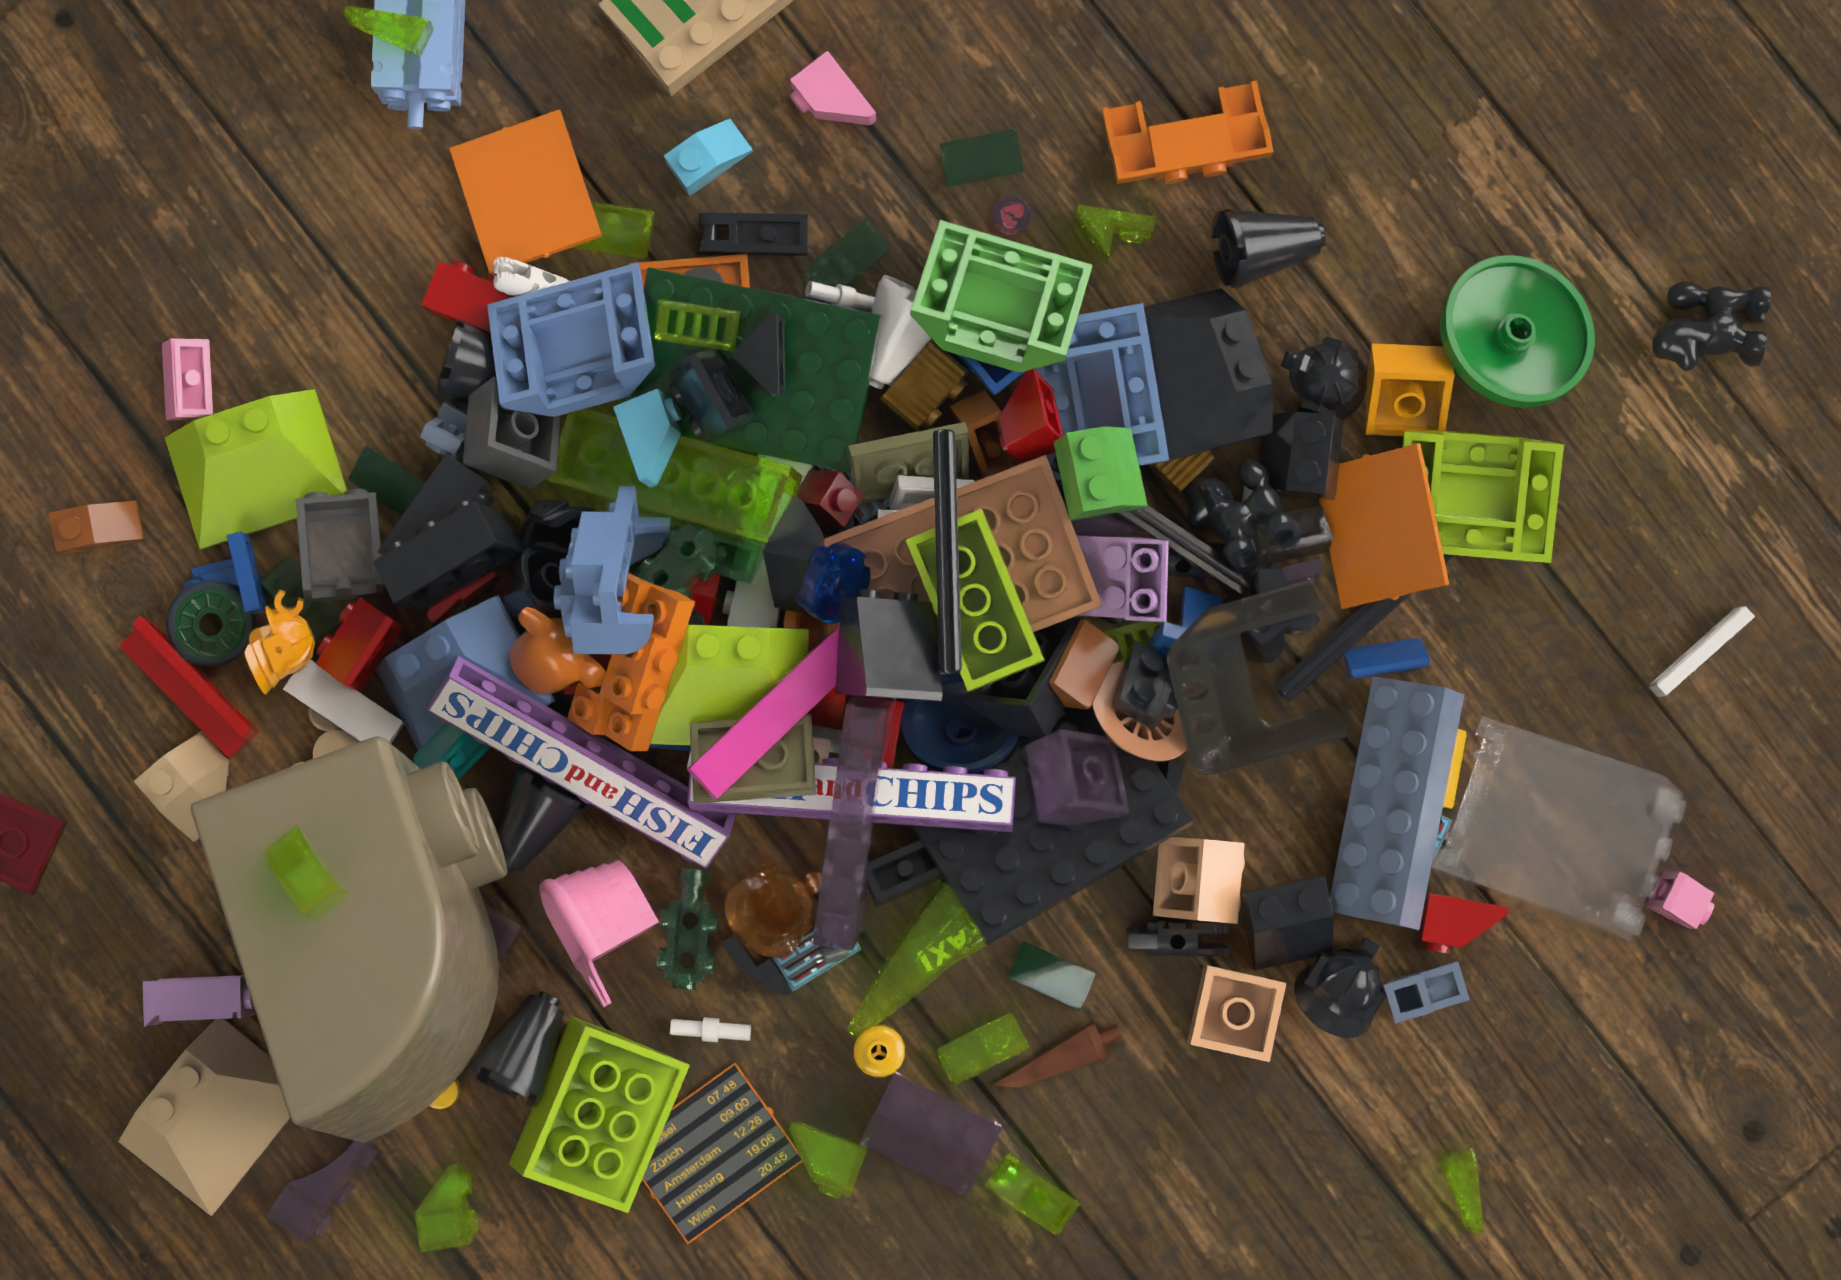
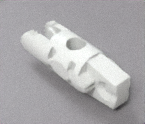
M501 256L494 259L493 270L496 273L494 288L514 297L569 282V280L517 260H512L511 258Z

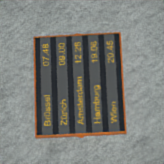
M736 1062L672 1107L642 1179L650 1191L651 1198L657 1200L687 1244L691 1243L805 1160L774 1117L773 1109L767 1107Z

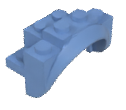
M619 486L616 502H610L609 512H582L579 527L572 529L571 542L566 559L560 560L559 576L561 585H555L554 607L555 610H561L565 636L572 638L574 654H629L645 646L651 636L654 621L653 614L621 612V603L617 601V596H624L630 565L655 553L663 546L670 532L671 517H639L635 486Z

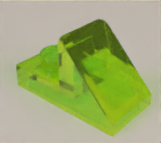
M1079 204L1075 214L1076 222L1106 263H1108L1113 233L1120 234V239L1123 241L1142 243L1144 238L1151 239L1156 216Z

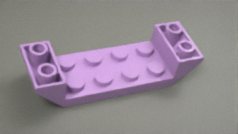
M1076 535L1102 603V607L1078 616L1115 617L1134 621L1166 622L1169 540Z

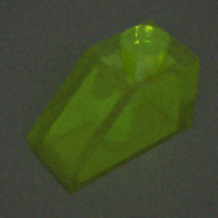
M298 825L262 852L277 881L300 912L314 921L349 895L348 891Z
M793 1119L789 1131L812 1182L820 1185L818 1191L837 1199L841 1198L842 1193L850 1196L868 1147Z
M1009 1152L985 1184L1013 1209L1057 1236L1081 1204Z

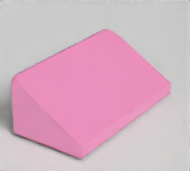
M169 339L163 342L162 358L166 420L200 419L212 415L209 339Z

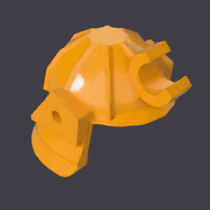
M281 589L275 596L274 605L276 609L265 606L269 624L255 628L250 632V643L245 649L248 665L258 686L265 695L272 687L275 688L280 679L282 680L289 674L294 675L305 668L312 658L315 644L308 622L298 615L303 608L304 599L298 597L297 604L294 607H286L282 603L285 591Z

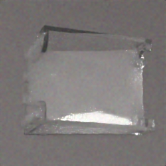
M1482 716L1475 735L1483 739L1480 750L1475 749L1473 755L1477 759L1452 831L1451 833L1445 832L1443 839L1447 842L1444 849L1441 850L1435 847L1431 868L1442 874L1631 943L1633 935L1639 936L1643 929L1646 913H1643L1642 910L1647 897L1653 898L1657 890L1659 876L1655 875L1659 862L1660 860L1666 861L1670 853L1673 839L1669 838L1673 823L1679 824L1686 807V801L1682 800L1684 794L1663 775Z

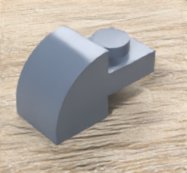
M451 398L444 402L437 417L425 424L420 438L426 441L425 446L442 455L447 453L458 462H461L464 453L468 404L457 398Z
M1458 961L1421 972L1410 973L1382 984L1395 1024L1470 1000Z

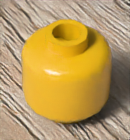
M873 1025L865 1028L858 1035L854 1044V1059L857 1066L865 1074L872 1077H886L895 1073L902 1065L905 1057V1044L901 1035L894 1028L886 1025ZM877 1045V1051L871 1054L873 1046ZM881 1045L886 1048L887 1053L881 1051ZM878 1055L884 1056L881 1060L875 1059Z

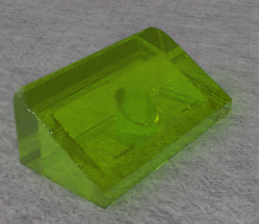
M591 202L603 237L574 246L573 248L647 258L654 211Z

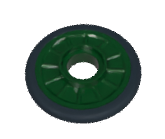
M202 581L183 589L172 601L166 617V631L171 645L183 659L203 667L221 666L236 659L249 644L250 632L254 629L253 614L245 612L240 591L220 581ZM207 613H215L221 619L220 629L212 635L202 633L199 628L201 617Z

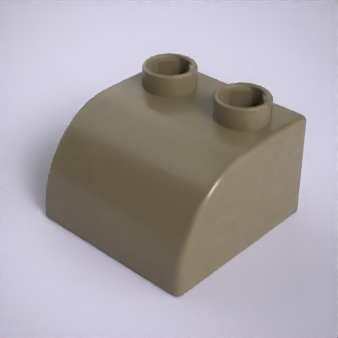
M377 736L192 803L191 813L291 1121L301 1127L364 1143L393 1130L427 1108L448 1089L475 1054L487 1031L498 991L499 962L497 945L478 887L504 878L507 875V865L493 820L476 788H468L462 791L453 770L447 762H438L420 769L385 738Z

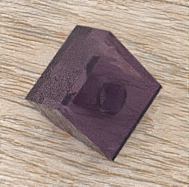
M1059 729L1025 746L1040 822L1074 825L1129 814L1117 748L1107 736Z

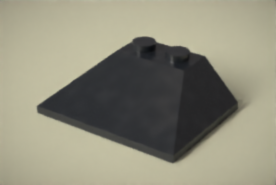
M1222 288L1144 307L1170 461L1257 439L1273 433L1272 381L1245 308Z

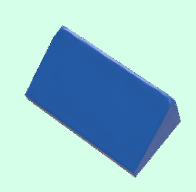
M1420 638L1350 648L1343 655L1346 675L1349 679L1419 669L1430 664L1429 655Z

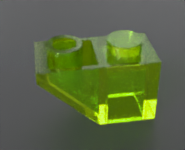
M462 1161L454 1162L447 1167L415 1211L421 1252L469 1245L474 1241L473 1234L478 1233L475 1209L469 1210L467 1194H472L471 1175L469 1170H463Z

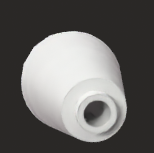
M883 275L878 283L871 313L883 315L869 383L878 389H882L884 384L892 386L932 339L910 316L917 290L913 289V286L888 275Z

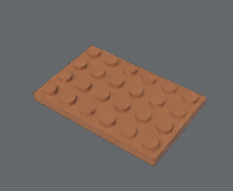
M1046 455L957 488L958 518L979 509L983 510L1033 632L1102 607ZM934 497L824 539L825 548L830 553L829 565L841 597H856V589L881 591L880 599H893L894 592L918 594L919 602H931L906 540L935 528ZM933 608L937 650L939 658L938 618Z

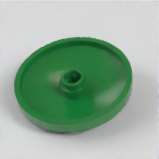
M1504 255L1478 262L1465 271L1453 284L1442 306L1440 316L1441 339L1453 368L1472 389L1499 404L1518 408H1532L1557 401L1579 383L1591 364L1595 347V332L1591 314L1583 297L1561 273L1535 259Z

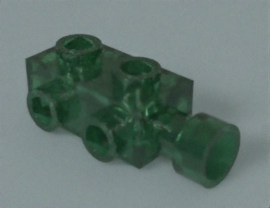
M687 522L682 529L677 527L668 534L662 545L664 548L654 559L652 557L647 558L638 567L635 575L642 580L654 584L661 574L668 575V581L660 587L679 592L691 599L693 593L689 590L699 579L703 582L708 581L720 567L716 560L721 555L715 547L719 541L703 526L696 530ZM689 544L695 546V552L692 555H682V551Z
M678 868L679 900L671 899L670 907H662L660 931H668L667 946L659 947L657 971H664V980H672V988L696 990V982L704 983L706 982V975H713L715 951H708L709 935H717L719 913L718 911H712V902H703L704 886L709 885L710 870ZM693 913L697 916L698 924L695 928H687L684 925L683 919L686 914ZM691 953L694 956L695 963L691 968H685L681 965L680 958L682 954Z

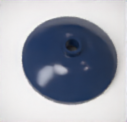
M960 673L941 675L942 701L908 699L901 718V729L905 745L920 763L937 772H943V768L947 766L968 769L967 774H974L989 769L1001 762L1012 751L1019 738V735H1013L965 704L963 698L967 693V688ZM961 736L968 737L966 739H957Z

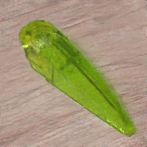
M944 878L931 893L892 950L854 1014L847 1031L856 1039L864 1030L878 1025L905 1005L982 939Z

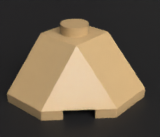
M201 731L162 756L134 782L160 813L188 838L196 842L199 839V835L191 813V804L226 791L230 760Z

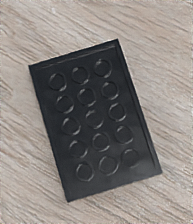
M1092 705L1089 709L1076 708L1060 717L1047 739L1026 737L1017 742L1012 751L1001 762L989 768L1004 770L1008 772V777H1016L1012 832L911 826L984 943L988 946L1192 825L1193 819L1154 760L1130 754L1115 745L1103 731ZM984 771L974 774L984 775Z

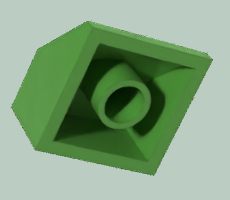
M1103 426L1067 432L1053 442L1070 521L1146 508L1148 506L1131 428Z

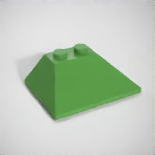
M940 220L911 307L910 316L942 350L1020 373L1065 361L1093 265Z

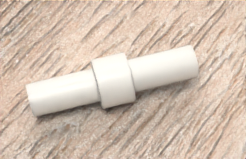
M809 281L805 288L806 297L831 302L832 305L855 308L867 312L872 311L875 299L872 296L856 293L855 288L840 284L832 287Z
M704 1017L703 1021L671 1019L670 1035L702 1037V1041L718 1042V1039L750 1041L751 1025L720 1023V1018Z

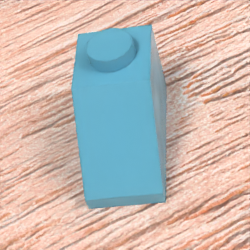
M728 119L693 134L665 154L664 158L669 169L687 194L691 196L752 153L753 149L732 120Z
M655 389L614 406L638 479L649 488L658 485L681 435L677 421L682 419L675 399L673 397L668 398L659 389Z

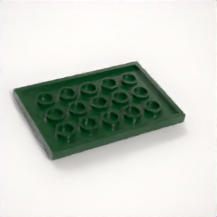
M652 267L647 268L644 296L655 367L629 397L623 398L622 403L655 389H659L668 398L673 397L675 399L669 387V384L673 382L669 373L693 353L718 349L757 419L711 444L851 473L848 446L858 444L883 315ZM771 313H785L786 393L781 395H770L731 356V353ZM675 399L682 419L677 421L681 432L680 437L707 443L705 438L700 440L694 433L689 419L693 416L686 404L680 405Z

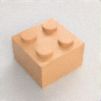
M1171 837L1159 844L1153 916L1238 924V912L1241 908V877L1245 865L1243 855L1244 843Z
M1204 964L1187 1042L1199 1047L1270 1062L1286 983Z

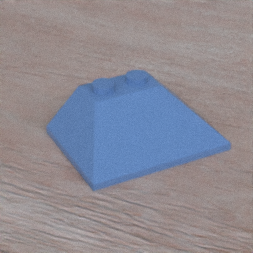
M638 262L487 304L499 402L504 409L556 417L629 397L655 367L641 269Z
M1143 303L1078 315L1065 361L1036 368L1037 372L1053 388L1063 434L1103 426L1131 428L1139 466L1170 461ZM1055 452L1047 456L1050 466L1056 456ZM1052 470L1055 480H1061L1060 474Z
M499 595L441 622L386 656L375 669L401 720L405 722L404 726L418 751L445 724L436 715L427 711L437 688L458 656L545 706L555 701L552 694L541 695L531 691L515 675L510 665L509 651L516 639L520 637V634Z

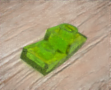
M1011 1012L938 1048L936 1053L952 1085L956 1086L988 1071L991 1067L1025 1052L1030 1047Z

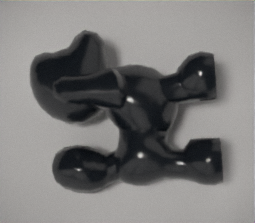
M1680 282L1673 285L1667 292L1668 304L1679 310L1690 309L1699 305L1704 307L1706 318L1702 322H1692L1687 318L1677 317L1663 323L1653 337L1652 352L1654 356L1659 359L1675 362L1684 371L1692 370L1697 365L1698 358L1705 354L1717 356L1728 352L1737 353L1742 362L1747 366H1760L1765 353L1767 333L1763 331L1741 330L1740 322L1735 314L1743 313L1748 320L1755 323L1764 322V315L1769 309L1771 289L1762 286L1745 291H1736L1720 286L1704 289L1693 282Z
M1251 459L1243 461L1238 466L1240 482L1246 488L1253 491L1243 502L1233 501V493L1229 486L1217 478L1204 477L1193 480L1185 489V498L1189 503L1186 524L1193 529H1201L1213 524L1218 535L1227 541L1223 548L1226 560L1240 574H1246L1254 570L1259 564V558L1251 543V539L1256 535L1262 524L1266 523L1270 535L1275 539L1278 546L1283 549L1295 546L1302 537L1297 522L1283 510L1278 493L1269 486V473L1267 469L1259 462Z

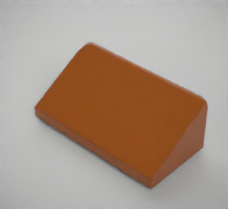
M1080 619L1049 681V684L1065 707L1089 709L1092 706L1119 651V645L1113 639L1084 619Z

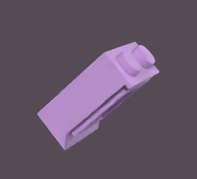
M244 975L143 981L144 1027L162 1024L164 1021L244 1018L256 1015Z

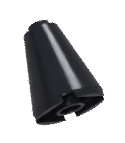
M1226 209L1218 211L1213 219L1212 239L1219 238L1220 248L1219 251H1213V257L1218 275L1226 287L1240 288L1316 257L1326 242L1325 230L1322 224H1318L1313 217Z
M457 319L435 395L469 399V395L492 377H496L491 335L464 320Z
M540 541L525 549L495 595H499L519 634L527 631L519 621V614L526 607L538 610L549 619L562 618L561 610H555L554 588L555 585H561L559 576L560 560L566 559L568 550L553 542Z
M518 764L496 828L503 849L507 872L512 873L514 869L523 871L588 804L563 787L546 781L540 774L522 764Z
M540 991L538 996L529 994L472 1059L466 1072L468 1074L478 1073L476 1077L478 1081L513 1100L520 1094L527 1098L525 1105L536 1108L543 1094L564 1016V1011L559 1008L561 1001L543 991Z

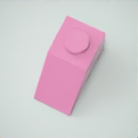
M828 51L790 79L793 92L789 95L802 113L809 110L815 119L871 125L876 121L874 109Z
M1663 871L1646 907L1686 928L1697 929L1699 924L1704 925L1712 914L1714 904L1710 901L1714 893L1682 872Z

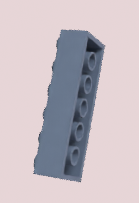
M1373 676L1330 894L1333 913L1419 930L1464 694L1446 687Z

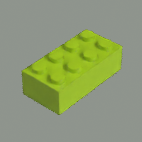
M982 509L958 518L962 670L960 674L967 691L970 692L1045 661ZM935 528L907 539L906 542L938 618Z

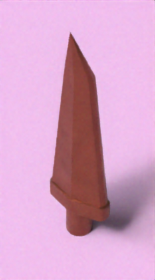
M1091 1022L992 1085L1020 1088L1098 1060L1102 1061L1110 1057L1105 1046L1123 1037L1116 1024L1098 1032L1094 1023Z

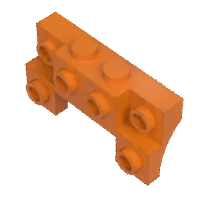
M1257 81L1224 88V86L1218 87L1217 93L1221 114L1149 126L1148 129L1146 128L1141 101L1116 108H1102L1107 143L1111 151L1116 183L1121 184L1154 178V180L1164 179L1165 184L1179 183L1187 180L1188 174L1203 172L1204 177L1218 176L1226 173V168L1231 167L1233 163L1271 157L1274 152L1272 140L1264 115Z
M628 573L624 596H617V601L621 603V612L653 614L654 621L651 636L645 646L636 652L611 655L601 688H587L582 682H578L567 719L592 735L607 736L629 751H648L695 601L679 592L657 586Z

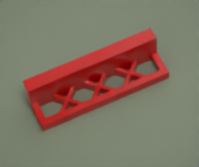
M139 616L132 623L136 629L119 647L228 758L232 759L260 730L195 664L186 661L171 645L168 636L151 619Z

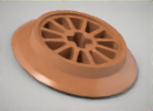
M1125 662L1112 664L1092 704L1095 715L1108 738L1122 750L1148 760H1171L1183 754L1193 740L1195 724L1191 707L1181 690H1178L1177 697L1180 698V704L1175 714L1170 719L1164 718L1154 729H1151L1112 707Z

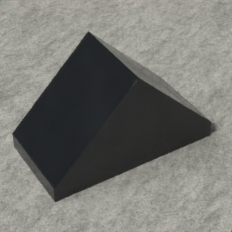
M785 313L769 314L731 353V356L770 395L786 393Z

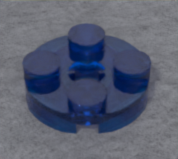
M835 543L829 547L821 545L815 548L810 556V565L805 573L802 587L797 593V603L804 607L810 616L826 624L839 623L841 597H856V589L868 590L871 573L870 568L864 565L863 558H867L864 552L847 543ZM839 578V581L835 587L834 584L836 580Z

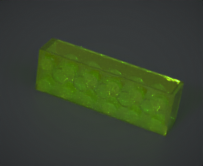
M581 409L570 412L567 415L558 443L556 472L546 480L562 490L607 503L616 502L619 486H635L638 512L656 517H671L673 522L765 548L793 496H797L803 476L792 466L680 435L658 485L649 488L638 479L617 417L588 409Z

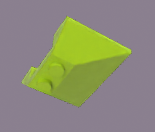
M315 389L272 395L194 420L164 437L200 550L227 542V535L244 532L249 535L297 519L296 499L304 498V495L308 493L324 492L328 496L344 495V492L347 491Z
M1444 430L1404 431L1402 448L1421 444L1443 554L1551 563L1564 444L1517 436Z
M687 625L650 744L691 746L689 723L740 719L808 655L809 629Z

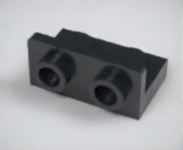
M1135 641L1128 649L1112 707L1151 729H1154L1164 718L1170 719L1180 704V698L1177 697V694L1188 674V669L1185 668L1188 652L1180 649L1169 659L1142 643Z

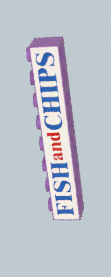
M460 656L457 657L440 683L427 711L436 715L442 722L452 724L471 735L477 742L489 745L506 755L514 763L526 766L540 774L546 781L563 787L575 794L581 801L600 808L610 814L616 821L628 824L645 834L650 840L665 845L679 853L685 860L695 862L705 869L730 836L736 814L691 810L687 803L689 787L600 736L590 734L565 716Z
M825 758L822 764L814 763L816 795L694 804L693 783L690 773L687 803L691 810L1012 832L1016 777H1008L1007 771L999 769L984 770V775L967 774L968 769L956 766H947L943 768V772L927 771V766L921 764H904L903 769L887 768V763L880 761H864L863 767L847 766V761L843 759Z

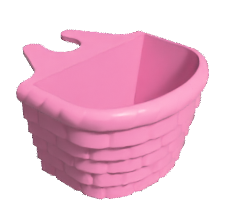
M615 860L608 865L602 864L595 869L594 867H589L582 872L577 870L570 875L563 874L554 880L549 878L544 880L539 887L541 902L555 932L574 966L582 974L603 1008L610 1004L611 1001L595 970L593 961L645 933L659 922L633 875L620 860Z

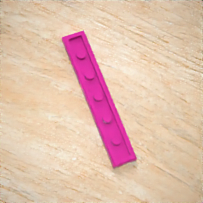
M840 624L687 769L713 799H718L836 686Z

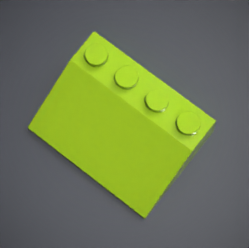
M571 1016L550 1064L541 1100L536 1108L532 1107L509 1165L523 1177L628 1213L690 1065L610 1030Z

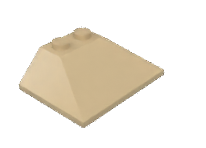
M215 1019L184 1050L134 1113L118 1142L206 1213L213 1216L290 1119L270 1055L225 1019Z

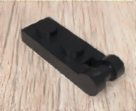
M699 213L698 226L702 227V240L698 241V254L808 256V214ZM729 227V240H718V228Z

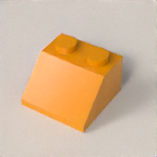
M1371 344L1367 372L1365 435L1403 436L1404 431L1446 430L1454 381V368L1447 357L1444 347Z

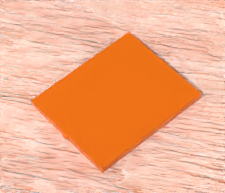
M560 109L510 127H503L499 131L449 148L490 275L496 274L493 270V263L497 257H507L526 264L540 258H548L551 254L603 237Z
M1414 444L1371 456L1365 454L1360 459L1340 463L1335 500L1319 499L1341 609L1389 598L1397 600L1402 595L1449 585L1421 444Z

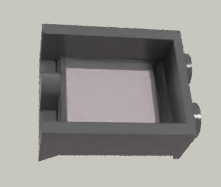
M351 489L345 491L344 495L328 496L324 492H312L304 495V498L296 499L302 586L305 603L385 596L384 583L373 564V561L382 556L377 552L381 544L376 492L368 493L365 489Z

